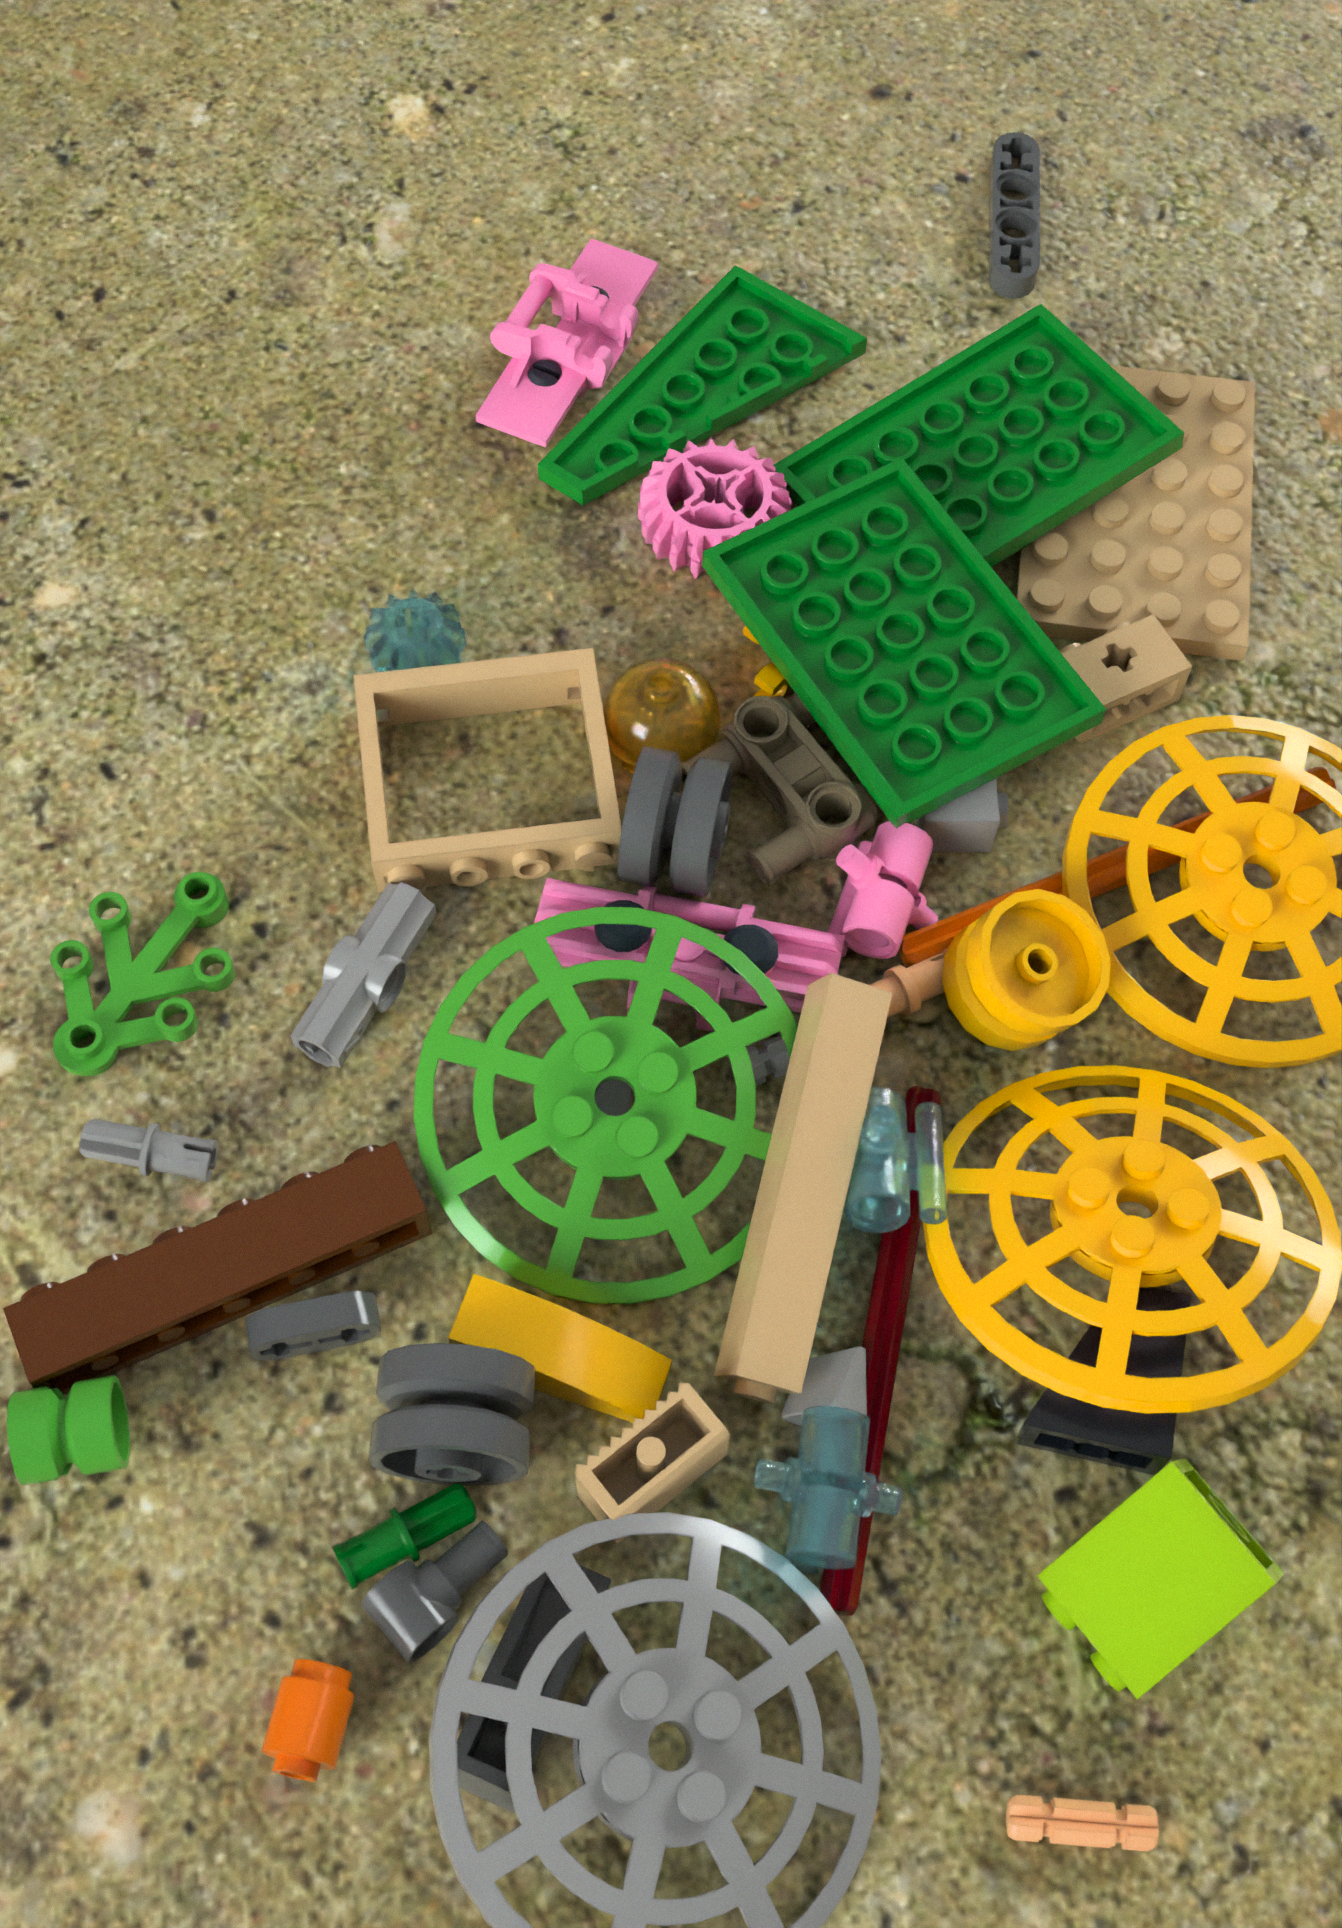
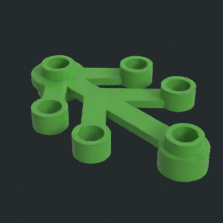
M193 872L186 875L179 882L174 892L175 908L134 961L128 934L132 914L125 898L115 892H105L92 900L89 906V915L96 929L102 935L111 987L110 992L96 1010L94 1009L88 977H90L94 970V961L87 947L79 941L68 940L58 944L53 949L50 962L56 975L63 982L69 1018L59 1027L54 1036L53 1051L59 1064L65 1070L82 1076L99 1075L112 1066L119 1050L165 1039L173 1042H182L195 1034L198 1028L196 1013L191 1003L180 997H173L163 1001L158 1006L155 1016L124 1022L122 1020L134 1005L202 989L218 992L228 988L234 981L235 968L229 954L220 948H208L201 951L191 965L161 971L194 927L207 928L214 926L227 914L229 901L222 882L216 876L204 872ZM209 890L203 898H189L198 891ZM110 908L120 909L116 917L107 920L101 919L102 914ZM73 956L82 957L81 962L76 967H62L68 958ZM222 964L225 966L218 975L207 976L204 974V971L210 965ZM176 1013L187 1015L186 1020L181 1025H166L167 1020ZM91 1035L96 1036L90 1046L85 1048L75 1047L82 1038Z

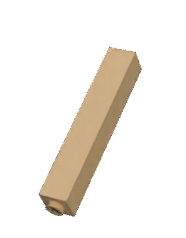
M829 973L807 986L714 1373L716 1377L736 1382L733 1394L769 1404L775 1403L776 1394L802 1392L893 994L892 992L834 973Z

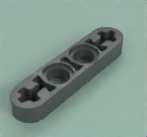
M1012 132L1001 135L995 141L990 164L989 283L990 287L1003 297L1022 298L1029 295L1034 289L1040 265V149L1038 143L1032 137L1023 133ZM1011 158L1018 159L1019 169H1011ZM1005 191H1017L1023 193L1027 198L1013 200L1006 198L1002 193ZM1017 228L1024 231L1027 236L1022 238L1008 237L1002 230ZM1010 259H1018L1017 273L1011 272V268L1008 266Z

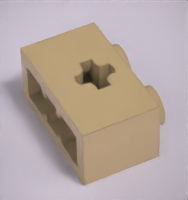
M1154 614L1133 623L1129 621L1121 622L1113 626L1101 637L1082 645L1080 643H1073L1060 650L1061 654L1106 708L1102 723L1076 736L1075 739L1079 744L1179 701L1192 665Z

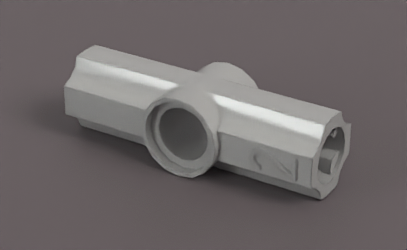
M403 882L399 884L388 883L355 936H344L333 948L324 967L323 985L290 1035L293 1045L302 1050L313 1061L328 1068L330 1066L341 1068L376 1011L379 1013L387 1011L396 1000L406 978L407 961L437 915L435 904L423 896L420 890Z

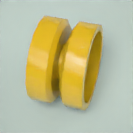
M1042 889L1027 890L1011 894L955 935L944 955L942 985L950 1010L967 1032L988 1046L1017 1051L1039 1046L1059 1032H1063L1079 1023L1098 1009L1109 988L1111 959L1103 933L1086 910L1064 895Z

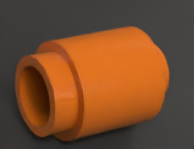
M296 1659L291 1675L282 1677L261 1751L265 1755L275 1758L272 1768L274 1773L293 1779L316 1782L320 1769H336L355 1694L349 1691L353 1675L350 1671L324 1662Z

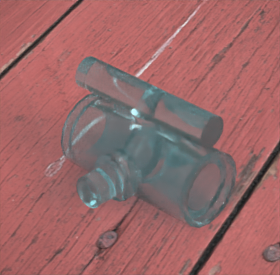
M871 1087L845 1200L846 1219L852 1226L872 1233L890 1232L899 1229L907 1223L911 1215L910 1190H918L919 1215L922 1222L926 1224H939L946 1220L947 1204L941 1107L938 1104L932 1102L919 1104L915 1109L916 1133H908L906 1101L902 1096L891 1089Z
M814 1406L804 1409L797 1458L789 1457L786 1464L760 1459L757 1464L754 1480L755 1488L779 1492L782 1501L792 1503L786 1558L803 1574H817L819 1568H853L856 1561L860 1516L869 1517L872 1511L897 1516L901 1508L902 1488L879 1483L875 1474L865 1472L870 1419L867 1415L855 1410L835 1406Z

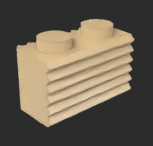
M679 1383L678 1392L668 1391L667 1401H656V1410L645 1409L644 1419L634 1418L633 1428L622 1427L621 1437H611L610 1447L599 1446L598 1456L588 1455L587 1465L576 1464L577 1495L597 1521L607 1518L615 1520L634 1513H656L728 1454L727 1448L729 1447V1437L731 1435L689 1383ZM625 1537L614 1539L613 1541L618 1544Z

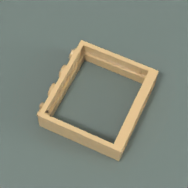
M593 648L353 675L371 863L378 893L383 892L388 883L399 884L403 882L418 890H422L424 887L447 884L467 887L481 884L488 879L513 876L523 879H534L548 872L570 869L594 871L595 866L618 864L622 826ZM582 703L599 818L390 843L378 727Z

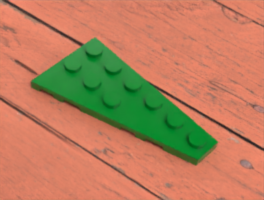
M735 265L538 463V479L579 504L585 505L650 470L653 461L664 462L668 448L681 453L688 440L696 445L862 356L866 351L867 338Z

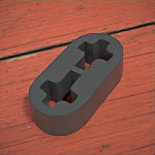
M366 1291L342 1292L273 1306L250 1314L245 1321L249 1354L257 1360L286 1359L368 1341L381 1332L376 1296Z

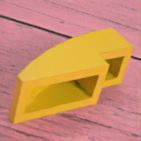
M474 1273L448 1336L449 1344L486 1347L522 1357L535 1367V1390L630 1422H634V1418L644 1419L645 1409L656 1410V1401H659L672 1366V1360L599 1322L517 1288Z

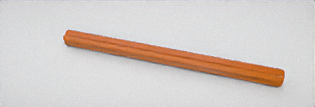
M1314 767L1306 771L1336 789L1334 780L1329 776L1327 769L1324 767ZM1273 785L1234 801L1236 804L1243 802H1262L1268 804ZM1300 788L1293 813L1297 814L1319 805L1323 801L1307 790ZM1209 810L1170 827L1194 834L1201 823L1212 813ZM1128 844L1087 860V882L1091 898L1127 884L1126 851ZM1149 847L1148 875L1180 862L1181 857ZM1062 871L904 935L898 951L900 959H902L905 967L908 968L942 953V950L949 948L957 933L1015 892L1042 889L1063 895Z

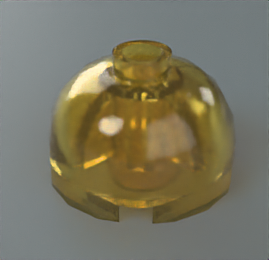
M670 657L647 658L629 666L611 683L603 705L609 751L612 750L614 755L622 760V767L630 773L634 774L636 763L643 747L647 746L677 752L680 761L685 762L719 740L718 734L721 729L717 694L708 679L687 662Z

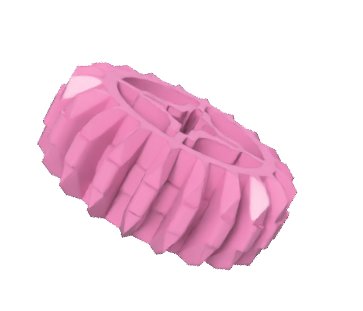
M712 437L709 438L704 447H697L688 440L683 453L668 448L664 462L653 461L649 477L643 478V484L640 487L638 519L641 520L645 544L653 545L656 559L669 558L673 572L688 566L694 579H696L702 571H705L702 567L703 551L791 510V498L789 497V491L786 490L787 484L784 480V474L775 472L772 458L758 460L755 446L744 451L738 450L734 438L727 446H716ZM682 499L684 507L675 512L672 507ZM752 505L756 513L748 519L744 515V510Z

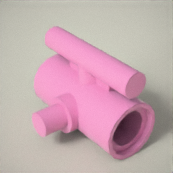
M890 821L879 825L873 842L862 841L859 843L858 848L854 845H847L839 852L836 864L847 872L848 876L828 932L845 935L841 957L846 956L848 948H851L855 952L867 957L878 959L891 958L896 956L899 951L907 925L911 924L918 930L938 921V915L926 906V897L919 892L934 847L932 838L919 827L905 823L896 828Z

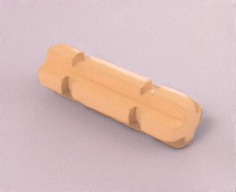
M1019 1794L1012 1796L1007 1803L1006 1828L1008 1837L1013 1840L1039 1842V1840H1042V1836L1049 1837V1842L1054 1844L1111 1848V1846L1115 1847L1117 1842L1121 1843L1122 1849L1149 1851L1157 1847L1159 1822L1157 1811L1151 1806L1125 1804V1806L1121 1807V1810H1118L1112 1802L1054 1797L1048 1804L1043 1803L1042 1796Z

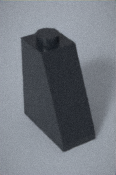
M1169 1285L1139 1287L1136 1310L1169 1311L1190 1307L1191 1296L1172 1292V1288ZM1091 1325L1068 1359L1095 1368L1102 1328ZM1187 1334L1178 1336L1132 1335L1125 1375L1146 1378L1181 1377ZM1047 1388L1020 1428L1017 1444L1156 1475L1172 1457L1177 1413L1145 1414L1103 1408L1061 1395Z

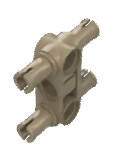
M795 692L786 698L781 695L777 697L754 696L745 700L737 707L734 720L722 727L721 732L718 734L719 740L687 761L681 762V781L684 786L691 765L699 757L732 762V775L737 771L742 774L746 773L789 825L787 829L764 844L747 852L750 866L758 878L767 886L772 885L776 879L809 858L813 860L836 859L839 852L845 846L854 845L857 847L860 836L874 827L878 819L877 814L882 811L861 781L858 783L853 780L850 781L807 731L806 727L816 722V720ZM756 732H768L772 734L766 738H757L751 736V734H754ZM828 816H837L843 818L845 822L838 825H830L824 823L821 819Z

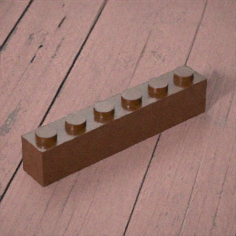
M396 1141L382 1147L379 1145H368L352 1152L346 1157L344 1163L321 1173L311 1171L298 1174L282 1185L281 1190L256 1201L254 1199H241L230 1203L219 1211L216 1218L195 1227L179 1226L169 1229L158 1235L152 1245L129 1255L113 1254L103 1257L91 1264L87 1269V1273L61 1284L58 1282H48L37 1285L26 1291L21 1296V1301L4 1307L3 1310L29 1384L33 1388H58L65 1395L69 1393L76 1381L109 1376L433 1233L426 1207Z

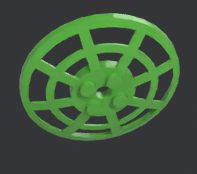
M595 907L561 913L526 926L489 949L461 976L440 1005L425 1037L415 1076L413 1118L420 1158L432 1190L455 1228L485 1259L515 1280L549 1295L589 1304H636L672 1297L707 1283L742 1259L751 1221L729 1243L710 1254L693 1216L704 1210L725 1189L740 1167L745 1154L766 1161L772 1134L753 1128L756 1116V1083L751 1059L746 1047L780 1032L790 1058L798 1027L793 1014L770 979L742 951L712 931L674 915L632 907ZM598 924L639 925L656 929L645 963L633 960H598L576 964L566 969H563L546 937L565 930ZM681 938L703 946L730 964L756 990L767 1008L732 1022L726 1012L704 990L683 976L670 971ZM522 950L539 982L528 988L507 1007L492 1028L486 1043L448 1033L458 1011L476 986L504 960ZM605 979L638 982L627 1017L605 1016L590 1019L573 987L582 983ZM665 990L676 995L692 1006L710 1024L714 1032L680 1048L666 1033L653 1026L663 991ZM549 999L566 1033L553 1043L543 1059L507 1049L506 1045L521 1022L540 1004ZM728 1056L731 1063L736 1086V1113L734 1120L696 1108V1084L693 1072ZM439 1059L477 1069L474 1078L473 1113L477 1136L483 1150L446 1170L439 1151L433 1117L434 1079ZM496 1074L534 1085V1109L537 1121L503 1139L499 1137L493 1109ZM618 1080L630 1086L635 1096V1102L627 1113L620 1116H611L598 1108L595 1095L598 1088L605 1082ZM689 1134L726 1147L722 1157L709 1176L690 1194L682 1197L665 1162L678 1151L687 1135ZM549 1146L562 1162L576 1170L565 1208L553 1203L537 1192L518 1173L514 1164ZM496 1175L503 1188L524 1209L546 1224L558 1228L546 1269L523 1259L496 1240L470 1213L460 1195ZM640 1176L658 1211L648 1215L626 1219L591 1216L602 1180H626ZM668 1230L686 1266L665 1276L633 1282H593L572 1277L584 1237L596 1240H632L653 1236Z

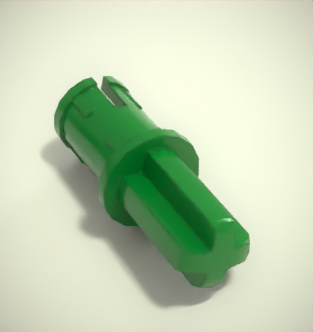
M455 1483L400 1513L396 1507L389 1509L391 1517L331 1547L351 1589L358 1587V1584L411 1557L414 1563L420 1560L419 1551L473 1523L477 1519L476 1508L466 1488L460 1483Z

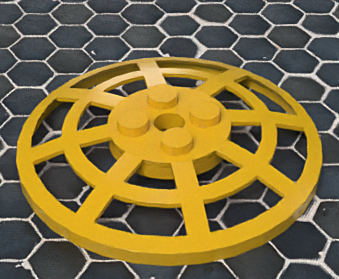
M1235 715L1193 718L1164 726L1134 741L1110 760L1088 787L1069 825L1062 856V893L1086 910L1103 933L1111 959L1109 988L1106 992L1130 1017L1159 1038L1194 1055L1235 1066L1279 1068L1306 1065L1342 1052V1005L1334 987L1342 982V956L1326 967L1310 934L1328 912L1342 918V890L1336 888L1337 878L1333 857L1342 854V827L1319 835L1308 822L1293 813L1299 789L1302 788L1326 803L1342 819V795L1315 775L1304 771L1307 753L1310 752L1323 758L1342 772V750L1333 743L1301 728L1265 718ZM1226 731L1261 735L1283 741L1279 761L1250 756L1222 757L1206 761L1186 736ZM1159 746L1163 747L1182 770L1172 776L1153 793L1142 807L1137 818L1099 810L1107 792L1122 773L1147 752ZM1247 773L1274 777L1275 780L1268 804L1262 802L1236 804L1218 776ZM1192 786H1194L1212 813L1201 823L1194 834L1157 823L1160 815L1169 803ZM1091 834L1128 842L1126 851V880L1135 913L1103 929L1100 928L1094 914L1087 882V848ZM1149 847L1181 857L1179 868L1181 891L1158 902L1154 900L1148 877ZM1257 864L1266 869L1271 876L1272 887L1260 889L1251 885L1243 874V865ZM1193 915L1208 932L1224 942L1217 965L1214 966L1191 951L1172 932L1169 925ZM1149 936L1155 947L1175 967L1196 982L1208 987L1195 1023L1174 1013L1148 994L1124 969L1114 952ZM1288 948L1301 977L1269 981L1246 978L1242 976L1250 951L1264 952ZM1234 997L1246 1001L1267 1003L1298 1001L1310 997L1324 1034L1307 1039L1273 1042L1241 1039L1220 1032Z
M1106 1065L1076 1066L1043 1072L1015 1082L981 1101L955 1125L939 1149L928 1178L923 1217L927 1257L941 1292L959 1320L991 1353L1023 1376L1061 1395L1093 1405L1150 1414L1186 1413L1235 1402L1265 1389L1293 1369L1318 1340L1336 1301L1342 1272L1341 1235L1331 1201L1314 1170L1292 1143L1261 1116L1231 1097L1189 1079L1156 1070ZM1117 1085L1138 1088L1137 1098L1096 1097L1070 1102L1062 1106H1057L1040 1094L1075 1086ZM1165 1094L1186 1099L1218 1113L1249 1132L1255 1139L1237 1143L1230 1135L1207 1120L1178 1107L1165 1104ZM1011 1104L1033 1118L1032 1121L1028 1122L1009 1140L998 1157L994 1169L953 1168L958 1152L969 1135L986 1119ZM1098 1114H1135L1132 1136H1118L1100 1140L1095 1139L1075 1120ZM1163 1120L1196 1133L1215 1145L1219 1150L1192 1160L1181 1151L1160 1142ZM1048 1132L1073 1153L1065 1160L1057 1174L1016 1170L1026 1151ZM1280 1159L1301 1185L1316 1213L1322 1233V1246L1283 1229V1219L1276 1193L1259 1164ZM1240 1171L1256 1197L1261 1221L1222 1209L1219 1194L1213 1181ZM947 1194H989L988 1206L992 1229L1007 1261L975 1284H973L963 1269L950 1236L946 1210ZM1011 1195L1050 1199L1049 1210L1053 1232L1027 1246L1014 1220ZM1124 1202H1136L1148 1208L1152 1216L1142 1218L1135 1215H1126L1119 1209L1118 1205ZM1218 1235L1259 1247L1258 1254L1250 1269L1230 1289L1225 1287L1206 1262L1212 1253ZM1070 1256L1089 1272L1110 1281L1107 1303L1095 1300L1072 1289L1052 1275L1047 1269ZM1282 1256L1315 1270L1320 1275L1317 1288L1304 1314L1281 1339L1266 1348L1243 1313V1310L1250 1306L1267 1287L1278 1265L1279 1257ZM1183 1279L1202 1302L1196 1306L1169 1311L1136 1310L1139 1287L1165 1286ZM1027 1283L1035 1293L1059 1310L1085 1323L1102 1328L1096 1367L1072 1361L1036 1343L1008 1323L993 1306ZM1218 1325L1241 1361L1223 1370L1190 1377L1146 1378L1125 1375L1132 1335L1178 1336L1206 1330Z

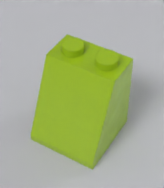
M1187 1459L1171 1461L1039 1573L1037 1577L1047 1588L1041 1594V1598L1053 1616L1069 1631L1078 1626L1096 1648V1651L1090 1655V1658L1103 1678L1116 1691L1121 1692L1127 1687L1135 1698L1139 1699L1273 1587L1283 1576L1284 1572Z

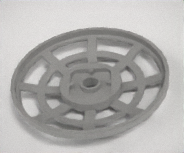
M670 1512L634 1513L615 1520L607 1518L587 1523L546 1542L506 1572L475 1607L451 1649L436 1691L429 1734L430 1791L438 1829L460 1884L484 1920L492 1928H533L508 1903L495 1881L538 1855L545 1867L571 1893L596 1909L613 1915L611 1928H645L646 1924L668 1926L697 1923L725 1914L736 1907H739L748 1928H784L765 1887L779 1875L797 1851L812 1821L816 1804L855 1815L849 1840L830 1880L807 1911L789 1927L821 1928L845 1895L866 1851L878 1805L881 1749L877 1710L864 1664L845 1625L820 1590L788 1559L751 1535L710 1519ZM675 1534L692 1537L686 1580L675 1578L641 1579L611 1587L599 1594L572 1556L594 1544L630 1535ZM721 1546L746 1555L776 1574L809 1606L820 1623L788 1645L780 1632L758 1611L733 1595L716 1589ZM543 1573H546L571 1611L560 1619L537 1645L520 1675L516 1690L469 1679L478 1653L499 1617L526 1586ZM643 1603H682L675 1647L653 1649L637 1655L612 1616V1613L620 1609ZM712 1612L725 1617L745 1630L766 1651L770 1659L737 1681L724 1667L706 1657ZM585 1632L608 1671L590 1689L582 1705L541 1696L544 1683L558 1658L576 1637ZM836 1650L848 1673L859 1713L863 1753L861 1783L822 1771L824 1749L821 1718L813 1689L805 1673ZM785 1687L788 1688L792 1696L799 1722L800 1764L761 1753L760 1729L754 1709ZM461 1712L507 1722L505 1737L506 1776L513 1807L521 1824L480 1851L477 1850L467 1826L458 1784L457 1734ZM661 1723L675 1726L682 1733L686 1743L685 1757L682 1763L672 1771L659 1768L652 1761L648 1751L649 1737L652 1731ZM532 1728L573 1738V1763L580 1787L543 1810L538 1799L532 1772ZM754 1786L794 1797L791 1810L778 1836L763 1856L755 1863L751 1860L732 1823L746 1805ZM598 1816L612 1831L633 1842L621 1890L610 1886L587 1871L565 1849L560 1840ZM705 1841L727 1884L716 1890L689 1898L664 1900L653 1898L665 1848L685 1847Z

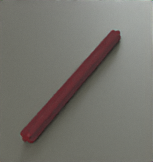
M920 1086L910 1087L904 1100L862 1348L866 1349L867 1418L850 1421L848 1424L820 1586L822 1595L836 1614L841 1616H853L859 1603L941 1104V1095L938 1091L929 1088L925 1089Z

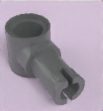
M481 1521L435 1562L426 1559L417 1567L409 1560L395 1567L367 1593L362 1600L361 1607L408 1663H412L427 1654L453 1629L459 1619L455 1611L463 1604L461 1596L508 1556V1550L494 1530L487 1523Z

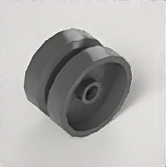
M643 747L632 777L623 819L618 854L619 881L647 887L652 886L661 877L668 852L672 851L669 876L674 892L705 898L713 881L717 861L721 858L728 829L731 808L729 797L732 781V762L699 757L691 765L683 793H681L682 765L678 753L653 747Z
M417 1344L387 1351L379 1360L376 1396L378 1401L391 1411L382 1414L372 1422L369 1449L371 1465L389 1475L442 1485H453L455 1483H460L463 1486L497 1485L521 1479L528 1474L531 1437L529 1429L516 1420L533 1410L535 1367L522 1357L497 1349L467 1344Z

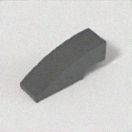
M579 1565L598 1594L609 1589L611 1578ZM543 1573L526 1586L481 1682L516 1690L520 1675L537 1645L554 1625L571 1611L546 1573ZM585 1632L576 1637L558 1658L544 1683L541 1696L564 1700L589 1639ZM469 1714L457 1739L459 1788L515 1813L506 1776L505 1737L507 1722ZM533 1728L531 1735L532 1772L549 1735V1732Z

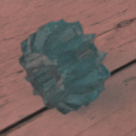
M412 587L408 598L403 600L389 593L386 602L387 608H372L369 618L371 625L365 628L364 640L366 650L370 652L371 665L376 672L461 662L460 653L464 651V646H466L465 629L461 627L459 613L455 609L454 604L443 605L437 591L421 599Z

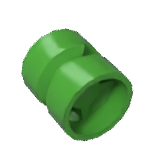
M115 1375L76 1381L72 1385L67 1398L58 1388L50 1389L48 1387L15 1391L10 1395L7 1407L8 1445L13 1469L20 1484L25 1486L58 1480L62 1475L69 1473L72 1463L85 1475L127 1468L130 1458L129 1418L123 1388L119 1378Z

